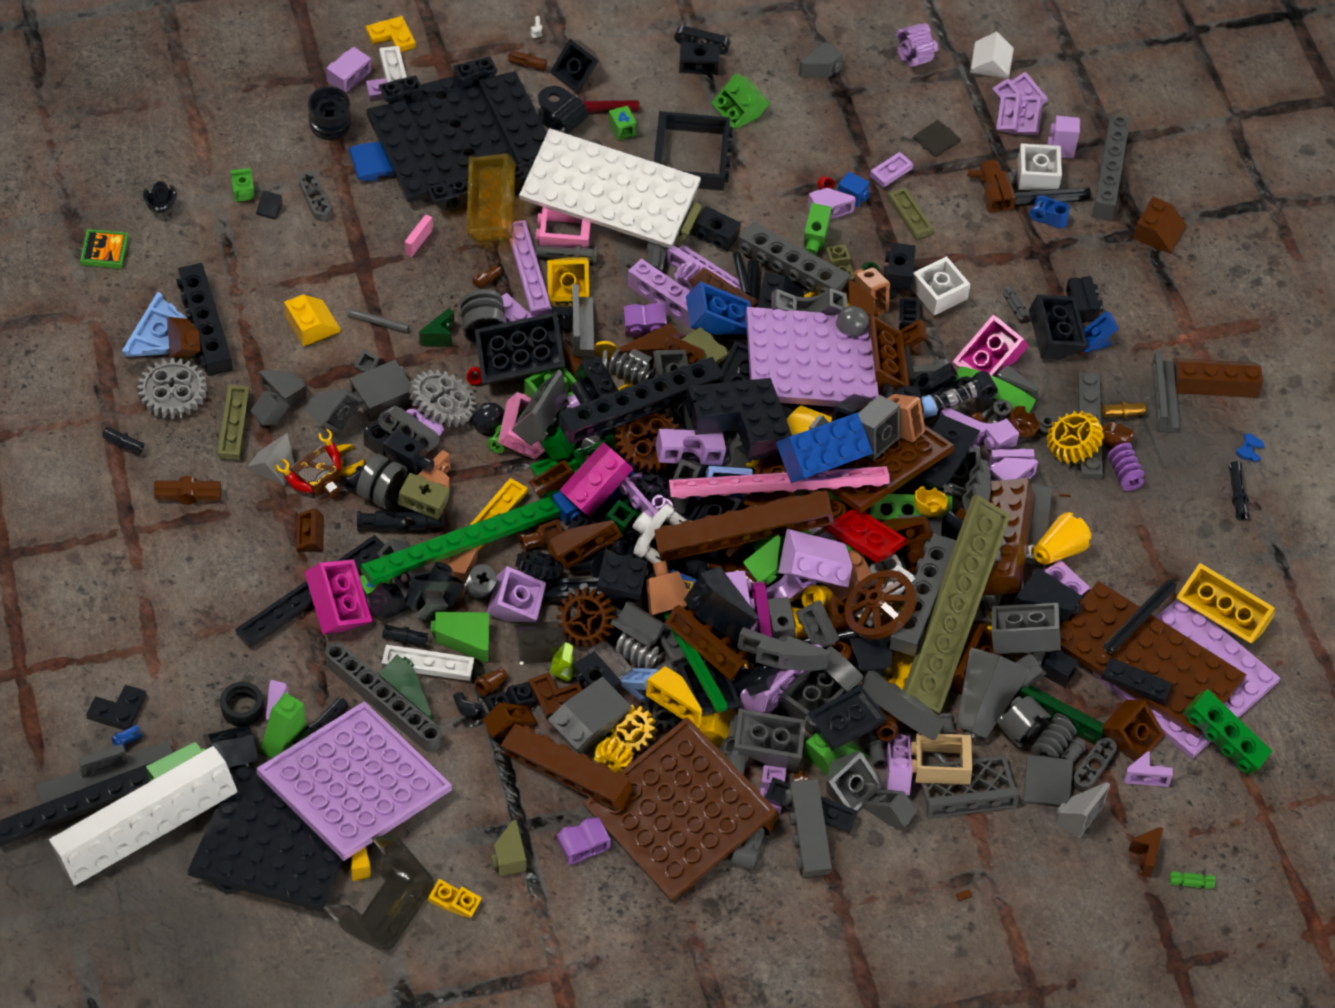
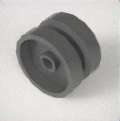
M380 453L375 454L361 472L356 488L357 495L367 501L373 500L375 505L383 509L389 508L396 501L397 487L403 486L406 481V466L398 462L391 463L388 457Z

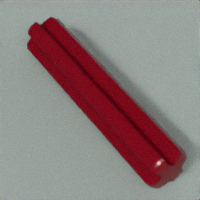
M639 100L583 101L589 113L609 112L628 106L631 112L640 111Z

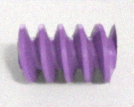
M1122 443L1111 449L1108 459L1122 489L1131 491L1141 487L1145 482L1142 479L1145 473L1141 470L1142 467L1138 463L1139 460L1135 456L1134 450H1132V445L1130 443Z

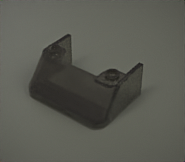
M374 835L372 837L373 842L384 853L379 862L378 869L380 875L385 880L362 915L350 905L326 904L324 908L345 932L379 950H391L431 893L434 881L430 873L398 836Z

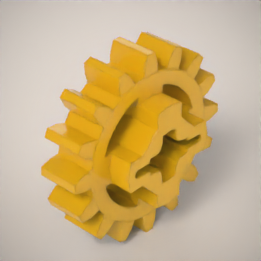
M631 705L633 708L609 731L613 735L608 738L612 740L616 737L618 741L622 742L620 735H622L627 741L624 744L631 746V752L635 754V750L643 753L642 747L650 748L649 740L655 741L656 739L652 736V733L657 732V729L652 726L656 723V720L650 718L652 714L649 711L645 712L643 707L639 706L636 709L634 705ZM638 717H641L645 724L640 723Z

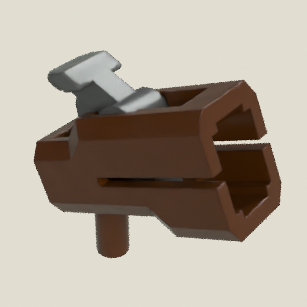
M987 160L981 163L980 170L968 169V177L979 178L983 183L985 189L983 200L988 212H999L1000 208L1001 211L1014 208L1016 197L1011 184H1014L1016 181V168H1012L1011 172L1007 173L1001 169L999 161Z

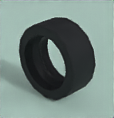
M240 681L232 683L221 694L220 706L222 716L228 723L234 726L252 725L263 714L264 701L262 692L256 685L250 682ZM245 695L254 698L255 706L248 712L239 713L229 708V702L236 696Z

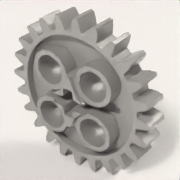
M171 358L170 363H167L163 359L162 365L155 362L154 369L148 366V373L142 372V378L138 380L139 386H137L139 400H141L143 407L147 406V412L154 410V416L162 413V418L164 419L169 414L171 419H174L175 414L182 418L183 412L191 415L190 409L197 411V404L202 405V398H206V377L203 376L202 370L198 371L197 365L191 367L190 361L183 364L182 359H180L178 363H175L174 359Z
M431 370L428 373L423 371L421 375H417L413 380L409 390L411 394L410 399L414 400L412 405L419 406L417 412H424L423 417H431V422L438 420L439 425L445 422L448 427H450L451 423L457 427L459 423L464 425L466 421L469 422L476 410L477 403H475L476 397L472 396L473 390H467L469 385H462V379L456 380L454 374L449 377L446 371L444 374H441L439 370H436L435 374Z

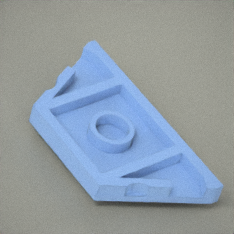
M157 292L123 348V356L170 354L167 318L186 317L181 312H178L174 305L168 304L163 299V295Z

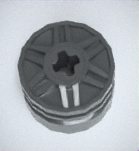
M475 290L469 292L460 301L463 334L472 343H477L475 329L506 323L503 298L493 290Z

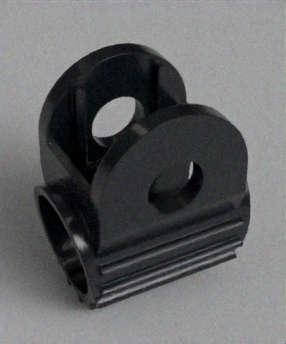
M548 86L539 92L538 103L541 107L539 108L538 116L542 124L548 129L569 134L587 119V114L589 113L587 107L577 95H572L560 86ZM551 96H557L559 97V100L557 102H552L548 98Z

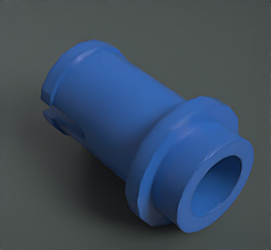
M135 724L125 731L115 732L114 736L111 737L113 745L123 744L125 748V745L142 738V732L132 735V733L140 730V728Z

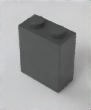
M396 360L350 378V391L365 400L361 408L369 421L378 418L382 412L393 406L402 408L414 402V400L410 399L411 394L409 393L413 381L408 380L404 367L399 366Z

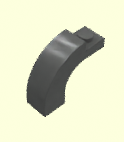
M832 288L814 297H798L778 289L772 292V310L821 312L826 315H837L844 307H847V294Z

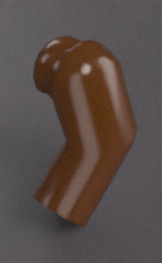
M494 266L483 275L475 274L472 278V283L479 288H483L501 275V268Z

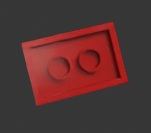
M851 509L834 520L835 524L828 525L827 529L829 533L876 563H880L906 544L905 537L867 513H859L855 509Z

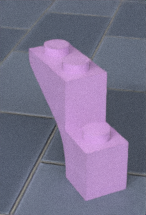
M950 408L941 410L940 416L943 414L980 430V435L975 442L976 445L984 442L989 450H1009L1017 445L1019 432L1007 418L997 423L988 424L977 421Z
M784 575L775 584L766 588L767 599L789 597L790 602L802 598L803 591L808 586L815 585L816 582Z

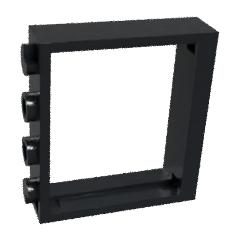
M659 111L654 162L662 165L666 129L722 134L719 174L683 172L700 177L701 181L698 189L724 191V183L729 181V171L725 170L730 168L731 156H727V152L731 153L732 141H728V137H733V127H729L730 117Z

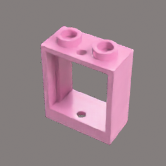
M543 207L542 213H538L537 225L541 226L540 229H536V241H539V245L575 248L577 245H581V248L589 247L591 222ZM547 221L581 223V236L546 233Z
M516 392L506 403L498 443L536 459L545 451L542 444L537 441L530 446L512 431L518 409L524 411L531 400L527 395Z

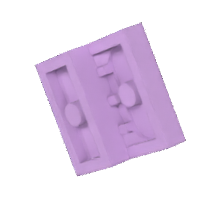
M1026 72L1012 81L1007 78L992 88L1000 100L1001 94L1021 93L1023 97L1042 96L1044 99L1043 104L1048 102L1046 95Z
M1021 93L1001 94L996 130L1010 134L1038 135L1044 100L1042 96L1023 97Z

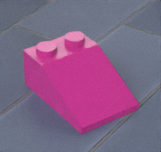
M993 314L953 360V363L959 368L964 366L978 371H987L990 375L997 377V374L1007 365L1011 366L1029 345L1019 334Z

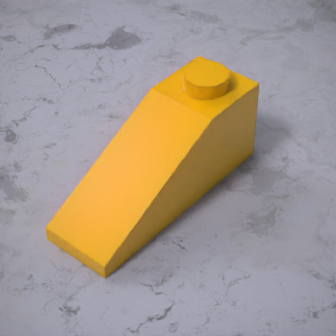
M664 666L647 679L646 696L684 720L688 717L698 728L700 727L702 709L682 676Z

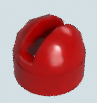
M822 176L817 181L819 190L824 189L823 183L826 186L825 188L833 189L835 186L834 180L828 176Z
M471 367L467 371L466 379L470 384L478 385L482 382L479 367ZM474 371L477 372V379H474Z

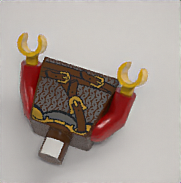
M326 429L329 434L328 439H323L320 432L318 434L320 441L325 442V447L323 444L319 445L290 467L287 460L281 459L280 461L285 466L284 470L275 465V471L283 473L284 478L294 490L307 494L312 493L315 496H319L325 491L330 497H334L339 493L340 488L336 483L341 479L339 475L342 470L341 455L335 443L331 442L332 433L330 430Z

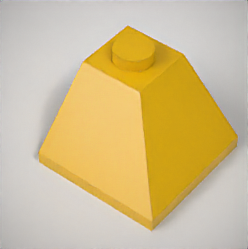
M587 257L547 260L548 298L550 302L572 301V284H579V297H589V260Z
M737 709L701 716V724L698 729L715 746H722L723 741L728 737L730 716L735 715Z

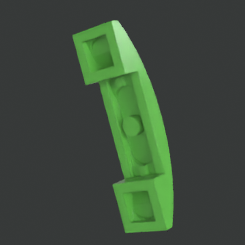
M960 366L958 376L959 378L964 376L972 378L980 371ZM990 375L998 388L996 396L990 400L995 402L997 400H1007L1011 403L1012 409L1015 406H1025L1026 412H1031L1036 399L1017 387Z

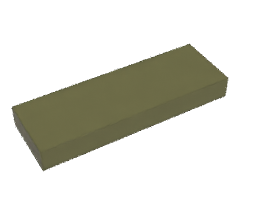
M906 187L887 194L888 200L915 240L934 233V228Z

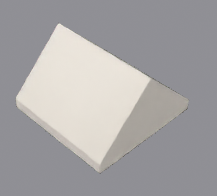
M998 32L976 41L970 73L1009 78L1013 47Z

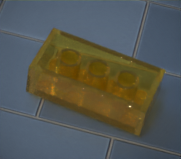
M508 154L469 158L467 234L474 242L513 238L515 162Z

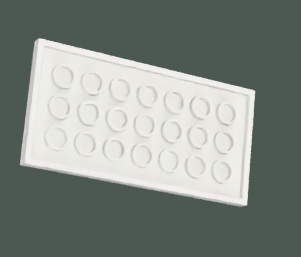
M549 129L519 197L521 200L672 249L701 179L698 176Z

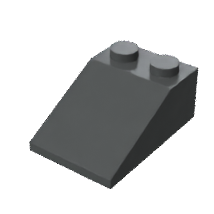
M601 677L566 701L548 720L576 750L587 755L633 707L604 677Z
M739 709L734 750L768 766L786 768V771L797 772L802 759L806 720Z

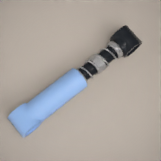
M980 371L971 378V382L967 383L965 387L961 385L957 390L954 388L949 391L947 390L941 396L934 395V398L931 395L922 397L924 407L923 419L937 415L939 408L943 407L945 409V406L957 405L959 401L963 403V400L967 398L974 399L976 397L984 401L990 400L996 396L998 388L989 372Z

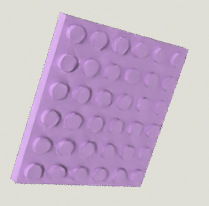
M747 307L746 324L750 380L771 378L780 403L834 407L853 394L875 399L879 395L875 379L869 323L863 335L851 336L844 334L836 327L838 314L826 315L821 312L783 311L781 309L772 310L768 308Z
M1179 600L1173 601L1156 616L1161 621L1247 674L1245 680L1225 704L1238 718L1279 683L1280 677L1212 620ZM1093 671L1092 674L1123 701L1126 699L1137 700L1114 684L1101 679V676ZM1150 708L1163 729L1165 737L1191 759L1212 742L1205 737L1204 733L1199 738H1196Z
M365 701L257 768V775L343 861L452 791V784Z

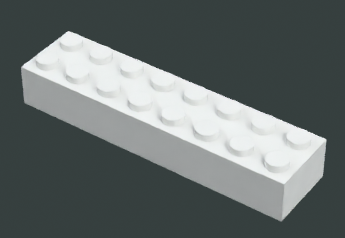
M212 746L52 837L49 841L62 869L75 886L237 793V789L225 760L215 747Z

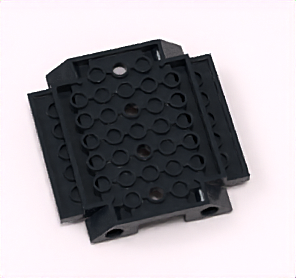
M491 56L453 65V76L420 84L417 76L414 75L379 84L381 94L388 104L366 109V115L407 202L424 198L426 202L432 201L438 207L455 212L520 194L547 132L516 71L494 76L497 74V68ZM438 96H444V97H446V98L441 100V99L436 98V97H438ZM456 124V125H459L460 127H459V128H453V127H451V125ZM470 153V154H473L474 156H473V157H467V156H465V154ZM486 183L488 184V186L482 187L478 184Z

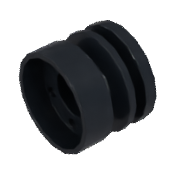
M326 86L315 90L310 95L308 101L309 125L314 135L325 140H335L345 136L351 126L350 99L346 92L338 87Z

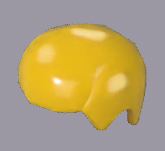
M922 486L915 491L914 503L918 513L922 516L938 517L947 510L948 498L944 493L938 491L937 488L929 491Z

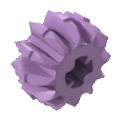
M686 261L676 270L674 274L675 281L691 291L693 287L689 284L688 280L701 269L700 266H697L694 262Z

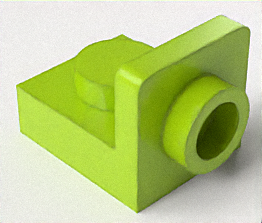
M565 642L553 656L550 673L569 682L573 673L574 663L572 662L573 656L571 655L573 646Z

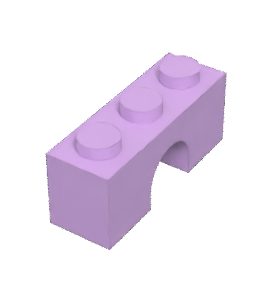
M659 429L655 444L658 462L680 463L682 453L691 452L700 458V462L703 465H722L726 452L723 432L695 435L694 430Z

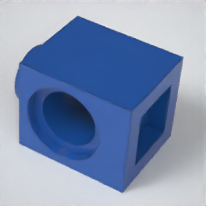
M848 172L838 184L839 192L855 197V207H858L862 201L865 202L869 197V181L851 172Z

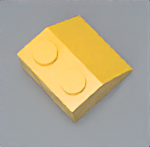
M302 294L284 302L285 318L302 346L341 332L339 325L323 300Z

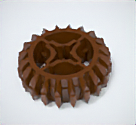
M584 587L583 593L580 588L575 589V594L569 592L567 594L569 600L566 598L561 600L565 607L558 606L557 608L563 612V614L556 616L557 619H562L563 622L558 624V628H565L561 633L563 636L568 633L570 634L567 641L572 642L576 638V646H580L582 641L584 647H589L590 642L593 646L598 645V640L601 643L605 641L604 635H611L607 628H615L610 620L616 619V615H610V612L614 611L615 607L608 608L607 605L611 602V599L603 601L605 593L602 592L597 596L598 591H596V588L592 589L591 593L589 587ZM585 599L593 601L600 609L592 610L588 603L585 602ZM578 602L577 615L571 618V610L575 603ZM585 612L589 615L595 614V616H592L585 621H578L579 618H582V616L585 615ZM602 616L601 626L595 633V620ZM573 625H581L588 635L578 632Z

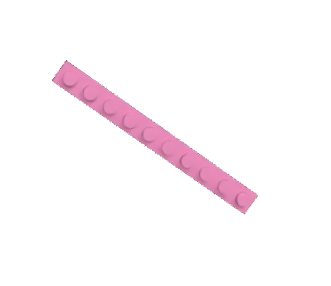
M887 466L827 470L794 483L790 482L787 473L669 480L670 496L678 499H683L687 496L707 497L717 494L728 496L733 493L745 495L752 494L753 492L773 493L774 491L781 490L793 492L797 489L813 491L818 488L838 489L845 486L858 488L862 485L882 486L889 484V473Z

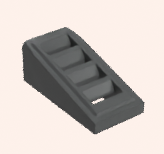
M1007 365L997 374L996 378L1017 387L1037 401L1039 388Z

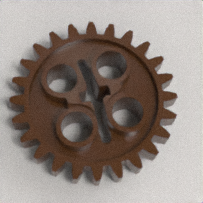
M656 412L618 426L615 429L614 434L616 435L613 439L616 442L615 450H620L618 455L620 457L625 456V461L627 463L631 462L632 468L639 466L640 473L643 468H646L648 474H650L651 469L659 473L660 467L666 471L668 465H674V463L658 462L655 444L659 431L652 429V427L657 429H678L679 424L672 425L673 417L665 418L666 412L662 415ZM632 431L638 432L639 435L634 434ZM638 450L644 451L645 454L640 453Z

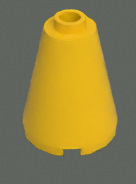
M1071 512L1058 516L1034 547L1035 559L1039 563L1047 565L1088 549L1091 545L1089 540L1092 538L1089 527L1080 517L1078 519L1072 516L1074 513Z

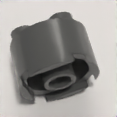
M1019 696L1014 699L1010 704L1012 708L1007 713L1002 714L996 721L999 728L1018 747L1026 746L1027 743L1025 741L1030 737L1034 740L1049 723L1046 718H1050V714L1031 696L1023 699Z

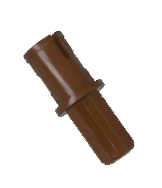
M512 50L508 55L509 62L524 65L525 68L531 67L545 71L547 67V59L532 56L531 53L524 54Z

